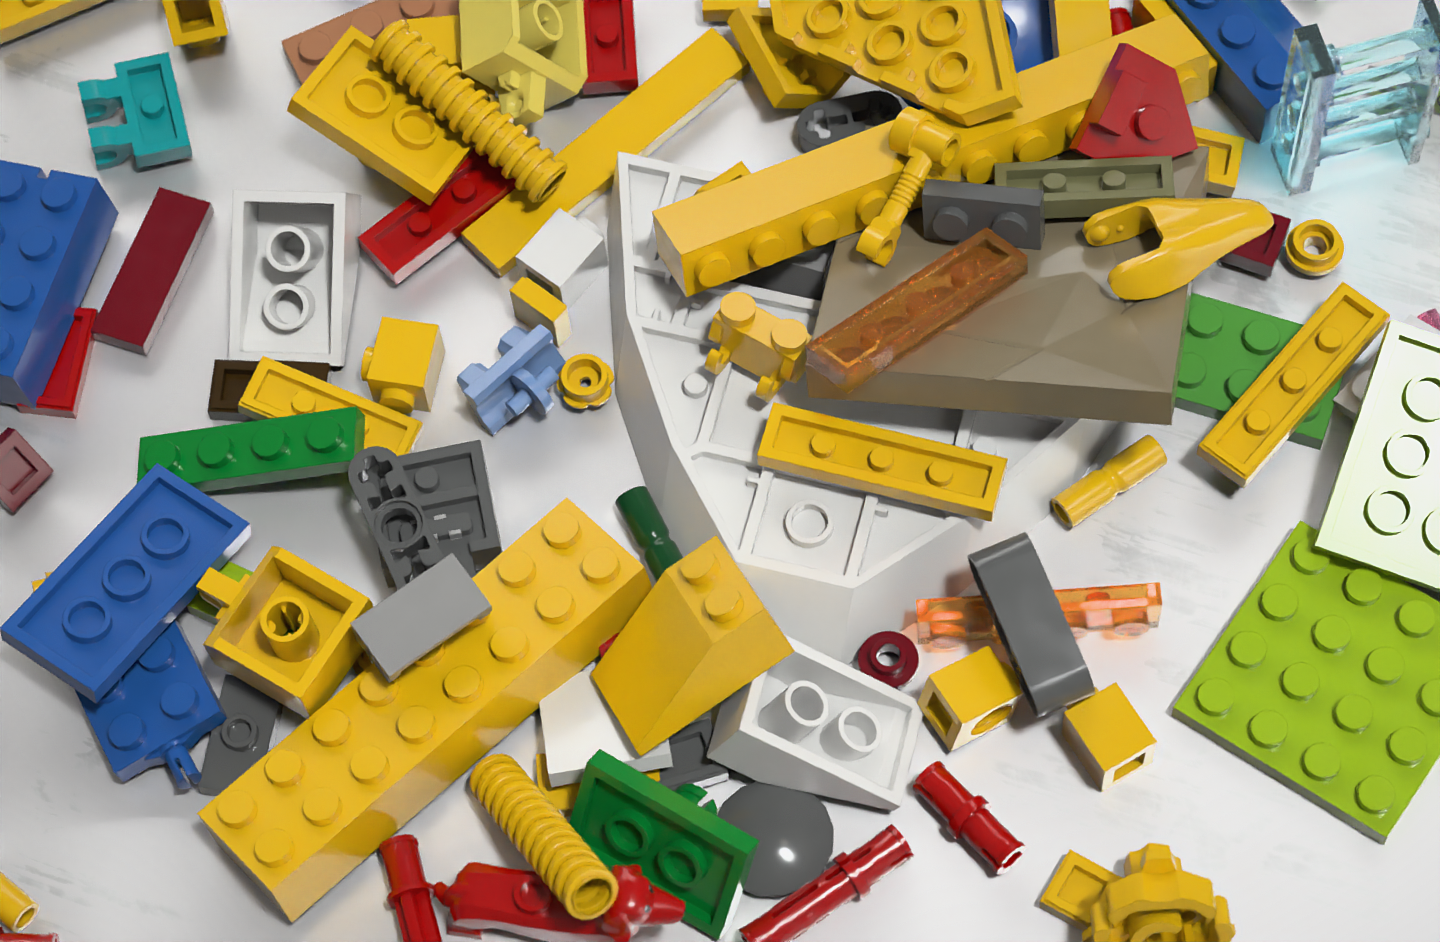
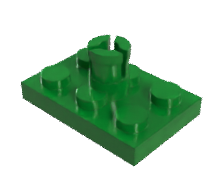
M599 749L586 763L569 824L610 872L614 865L629 866L638 864L641 866L642 876L647 877L653 885L686 902V912L682 918L683 920L720 940L731 927L760 840L718 817L714 799L704 803L702 807L697 805L708 793L702 787L684 783L673 791Z

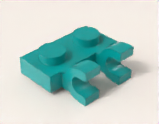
M169 52L114 63L117 76L115 78L77 82L87 124L106 120L113 116L119 108H124L127 124L88 129L98 171L118 166L126 160L128 155L132 154L135 155L137 168L193 156Z

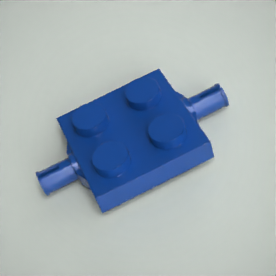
M175 619L97 704L75 690L114 773L123 782L151 766L167 763L179 789L192 787L188 777L195 784H198L202 776L195 766L189 749L196 744L202 735L223 724L228 718L182 626Z

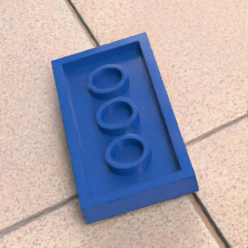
M156 463L0 627L2 640L97 704L200 592L196 589V585L207 569L211 567L219 571L250 538V523Z

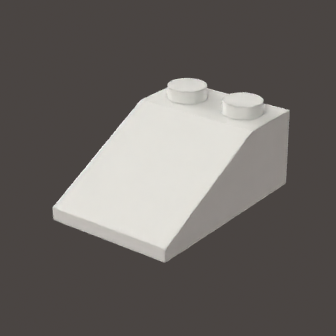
M233 189L228 360L260 361L262 356H265L272 360L330 363V366H344L360 256L358 237L361 234L362 195L346 192Z
M785 635L795 652L722 701L706 757L761 783L895 811L901 806L923 712L917 704L918 699Z

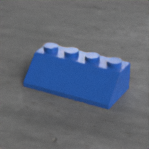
M1166 0L1218 62L1213 90L1259 144H1262L1351 88V81L1280 0Z

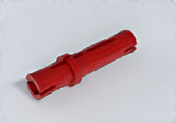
M890 824L886 829L874 836L873 839L847 855L845 852H842L834 857L832 860L834 865L825 870L824 873L811 882L806 883L773 906L772 909L746 926L741 927L738 931L744 942H790L853 898L857 897L862 900L871 893L870 887L892 870L897 869L905 862L914 858V854L911 852L912 850L903 835L894 825Z

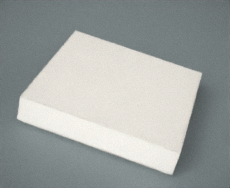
M594 669L577 673L539 701L551 787L581 782L587 761L599 749L639 772L673 766L669 738L644 755H639L593 679L591 673Z

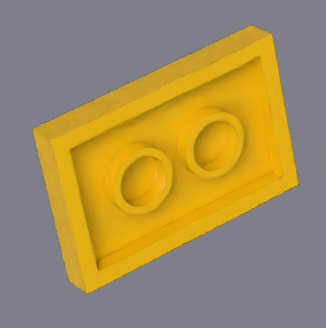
M351 25L290 99L287 112L357 157L364 166L377 170L430 206L476 147V144L474 142L466 144L462 140L463 132H453L449 129L450 121L448 119L439 120L435 114L437 109L434 107L427 109L422 103V96L413 97L409 92L410 85L401 86L396 81L397 74L395 72L393 74L386 73L383 70V61L374 62L370 58V52L375 40Z

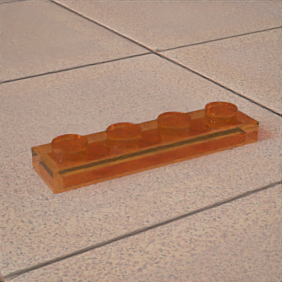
M985 227L805 345L807 363L848 394L1028 274L1027 255Z
M1160 582L1054 590L1075 640L1086 637L1090 632L1113 631L1115 635L1130 637L1144 634L1150 628L1159 627L1162 610ZM981 595L916 600L918 645L931 644L937 649H955L964 646L967 641L991 639L993 643L1003 645Z

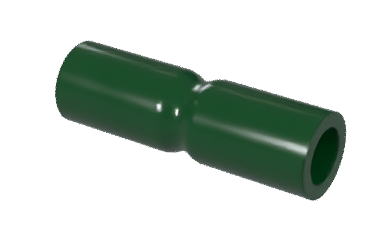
M638 486L621 494L616 499L615 504L637 547L643 551L644 561L655 582H657L663 572L682 559L683 556L676 543L670 539L669 529L647 487Z

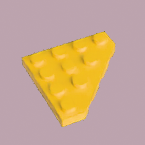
M769 0L774 32L784 45L963 125L971 126L1023 107L1001 0Z

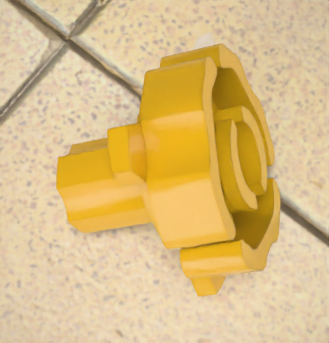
M1148 843L1143 848L1128 853L1124 862L1125 877L1110 883L1105 889L1107 902L1100 901L1091 906V926L1082 932V942H1231L1236 931L1235 925L1231 923L1228 901L1224 896H1214L1212 881L1188 871H1182L1181 859L1172 854L1169 845Z

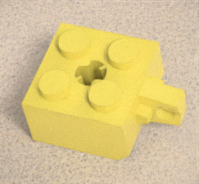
M459 0L462 72L498 92L501 113H510L514 116L513 124L515 126L524 125L526 127L531 122H537L543 118L544 110L579 93L588 77L583 0Z

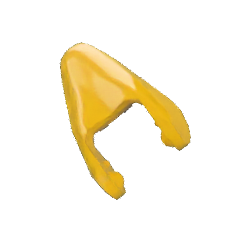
M1150 198L1098 212L1084 223L1082 232L1089 244L1102 246L1128 240L1151 228H1156L1162 240L1160 247L1120 263L1109 272L1107 278L1111 290L1118 297L1129 300H1141L1162 296L1191 282L1222 256L1268 231L1273 226L1274 219L1270 211L1263 204L1250 199Z

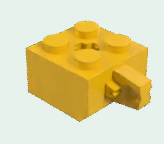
M271 546L251 576L245 574L240 582L209 567L196 585V589L200 591L202 599L219 609V612L214 617L218 623L203 643L214 664L307 719L329 701L363 651L355 639L350 623L374 607L370 598L282 547ZM290 629L294 632L293 634L288 633V636H283Z

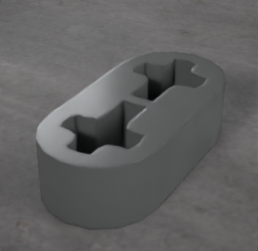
M882 90L868 91L813 103L801 111L797 119L798 144L804 153L810 152L865 130V126H875L874 121L870 119V113L880 112V116L882 119H886V122L896 119L902 111V105L894 95ZM825 123L827 130L830 131V137L820 138L819 133L815 131V125Z

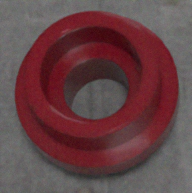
M895 631L878 632L870 636L860 648L858 654L859 671L895 689H900L909 684L918 671L919 655L917 648L907 636ZM885 651H892L900 659L892 666H885L877 658Z

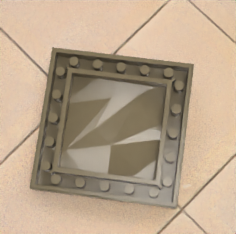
M865 126V130L876 126ZM1198 146L1195 150L1173 157L1175 198H1206L1209 180V147ZM1070 149L1041 161L1081 160L1088 158ZM995 179L987 181L983 184L995 185ZM920 207L907 213L900 226L901 234L897 240L894 255L885 267L866 259L865 254L856 251L858 240L865 229L837 239L805 364L808 397L1172 426L1193 280L1170 293L1156 298L1129 300L1120 298L1113 293L1107 281L1108 274L1112 269L1122 262L1160 247L1162 240L1155 227L1128 240L1094 246L1087 242L1082 232L1084 223L1090 217L1046 218L1045 237L1041 250L925 239L923 210Z

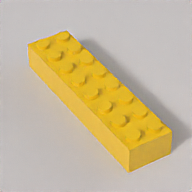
M567 497L472 578L491 604L492 611L481 620L477 618L409 665L391 683L387 682L375 664L372 663L197 813L218 846L291 923L372 854L383 841L396 833L540 707L539 701L593 661L600 654L599 647L613 635L622 631L651 591L652 585L645 567Z

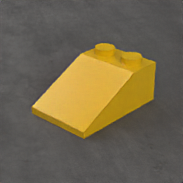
M716 535L663 572L594 668L591 675L635 750L642 756L795 652V650Z

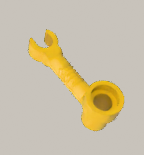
M910 106L904 108L898 114L890 130L889 147L892 151L908 157L909 160L880 215L874 217L870 226L861 234L856 251L865 254L866 259L883 267L889 263L894 255L897 240L901 234L900 226L908 213V209L911 207L910 204L916 198V193L919 192V188L922 186L921 183L926 179L933 163L947 167L955 160L961 146L960 134L935 124L933 116Z

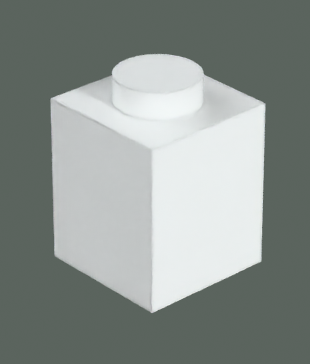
M560 208L515 256L520 278L522 276L528 277L567 305V310L573 306L608 266L604 235L601 230L587 218L579 216L575 219Z

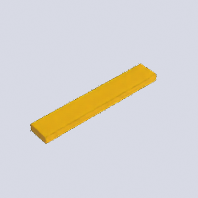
M711 27L553 157V160L556 162L563 160L567 163V169L563 180L549 196L542 201L533 203L528 199L529 191L527 189L519 191L515 188L461 232L463 243L495 274L502 278L517 265L515 256L559 208L575 217L613 186L617 151L648 157L750 72L749 61Z

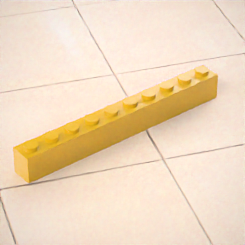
M1174 13L1016 73L1023 107L971 126H966L930 109L923 108L920 111L933 116L935 124L961 136V146L955 160L947 167L933 163L926 179L983 184L995 179L994 163L1036 162L1070 150L1069 147L1119 43H1128L1176 69L1186 105L1208 96L1209 52ZM895 119L652 211L658 254L685 296L689 297L716 287L722 283L825 245L870 226L873 218L880 215L887 200H889V196L892 195V190L895 189L894 186L897 185V181L900 179V175L903 174L902 171L909 160L908 157L892 151L889 147V134ZM926 179L921 183L922 186L919 188V192L916 193L913 203L910 204L911 207L908 209V212L922 207V191Z

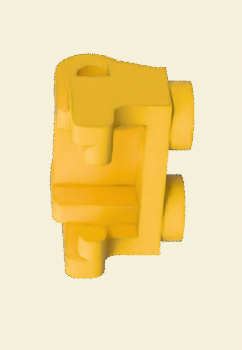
M731 292L723 297L720 309L713 316L708 339L717 344L720 343L721 346L719 351L714 348L709 351L705 361V369L718 375L730 361L761 377L756 389V396L769 402L786 380L796 384L804 374L813 336L807 333L806 327L801 322L795 319L782 320L757 307L750 295L743 292Z

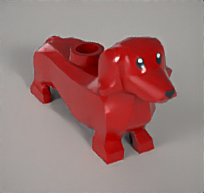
M469 862L457 873L454 884H451L449 887L443 882L434 884V895L443 906L449 908L447 935L482 940L484 929L498 928L546 942H629L630 938L639 931L640 926L675 924L681 921L686 912V902L653 885L647 877L642 876L641 866L638 864L612 866L611 873L616 878L618 885L617 897L605 913L594 919L587 920L573 917L548 888V885L533 870L511 869L479 862Z

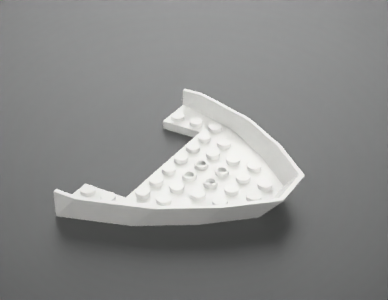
M617 151L607 227L615 395L646 487L669 529L670 539L676 543L682 556L685 557L717 535L784 635L846 665L851 664L858 659L862 644L873 634L882 631H895L898 633L959 595L975 580L967 555L1023 532L1028 534L1053 512L1051 499L1084 476L1119 424V421L808 397L806 371L796 384L786 380L771 401L766 402L756 396V389L761 377L731 361L718 375L706 370L705 361L709 351L712 348L719 351L721 346L720 343L717 344L708 339L713 316L720 309L721 300L725 295L731 292L746 293L754 299L757 307L782 320L795 319L801 322L806 327L807 333L812 336L821 301L731 281L686 297L658 254L652 211L693 196L697 189L722 173ZM773 402L1007 458V469L992 522L758 465L757 453Z

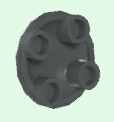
M757 781L738 789L723 802L717 814L721 819L760 840L743 889L754 895L770 897L791 895L806 883L821 875L833 853L834 827L826 806L813 793Z

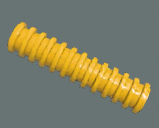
M400 19L388 25L372 44L370 58L374 62L383 61V70L388 74L395 72L397 74L396 81L401 86L409 84L410 94L413 97L422 96V103L427 109L436 108L435 114L439 120L448 119L450 121L449 129L453 132H463L462 140L466 144L474 142L476 144V153L480 156L485 154L490 156L488 163L492 167L500 165L503 168L502 176L506 179L513 177L516 180L515 187L519 191L527 189L530 201L535 203L549 196L563 180L566 174L567 163L563 160H558L557 162L553 160L554 152L550 148L542 150L540 148L541 141L536 136L527 137V128L524 125L515 126L513 124L514 116L510 113H500L501 105L497 101L489 103L487 101L488 93L483 89L476 91L474 89L475 82L471 78H461V69L457 66H452L451 68L447 66L449 63L448 58L443 54L436 56L434 54L436 51L435 46L431 43L423 44L422 35L418 31L410 33L408 31V22Z
M501 753L492 754L482 759L470 775L469 786L473 796L486 809V812L494 819L495 823L517 847V850L524 856L526 861L573 917L587 920L594 919L605 913L617 897L618 885L614 875L599 860L597 855L583 841L512 756Z

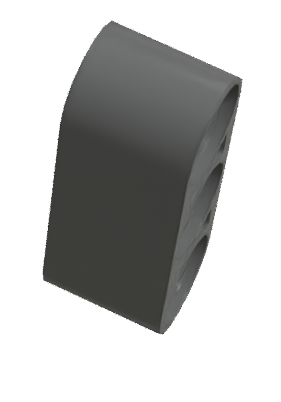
M1026 532L967 555L976 585L1035 716L1039 718L1095 695V688L1088 667L1034 545Z

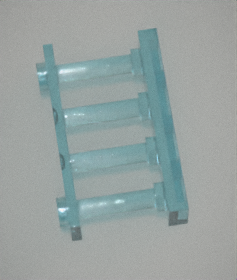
M1419 0L1411 29L1335 48L1332 43L1325 45L1317 23L1294 29L1270 147L1288 196L1311 190L1315 168L1320 167L1321 160L1398 140L1407 164L1419 163L1425 139L1430 137V121L1440 88V13L1434 0ZM1405 55L1404 60L1341 76V71ZM1397 86L1396 90L1334 106L1336 101ZM1389 116L1387 120L1327 135L1328 131Z

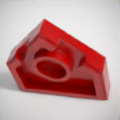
M1119 43L1069 149L1088 159L1171 155L1173 158L1197 149L1198 145L1176 69L1128 43Z

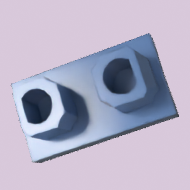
M541 324L536 326L531 332L518 326H513L500 338L497 349L501 358L489 369L481 363H471L457 376V382L482 428L492 435L514 416L517 417L529 405L541 414H546L554 406V402L547 389L559 380L558 374L566 361L556 349L551 331Z

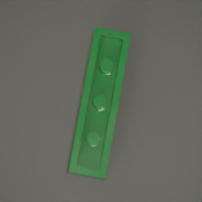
M357 406L140 437L137 483L156 463L201 492L348 472L353 457L364 449L365 415Z

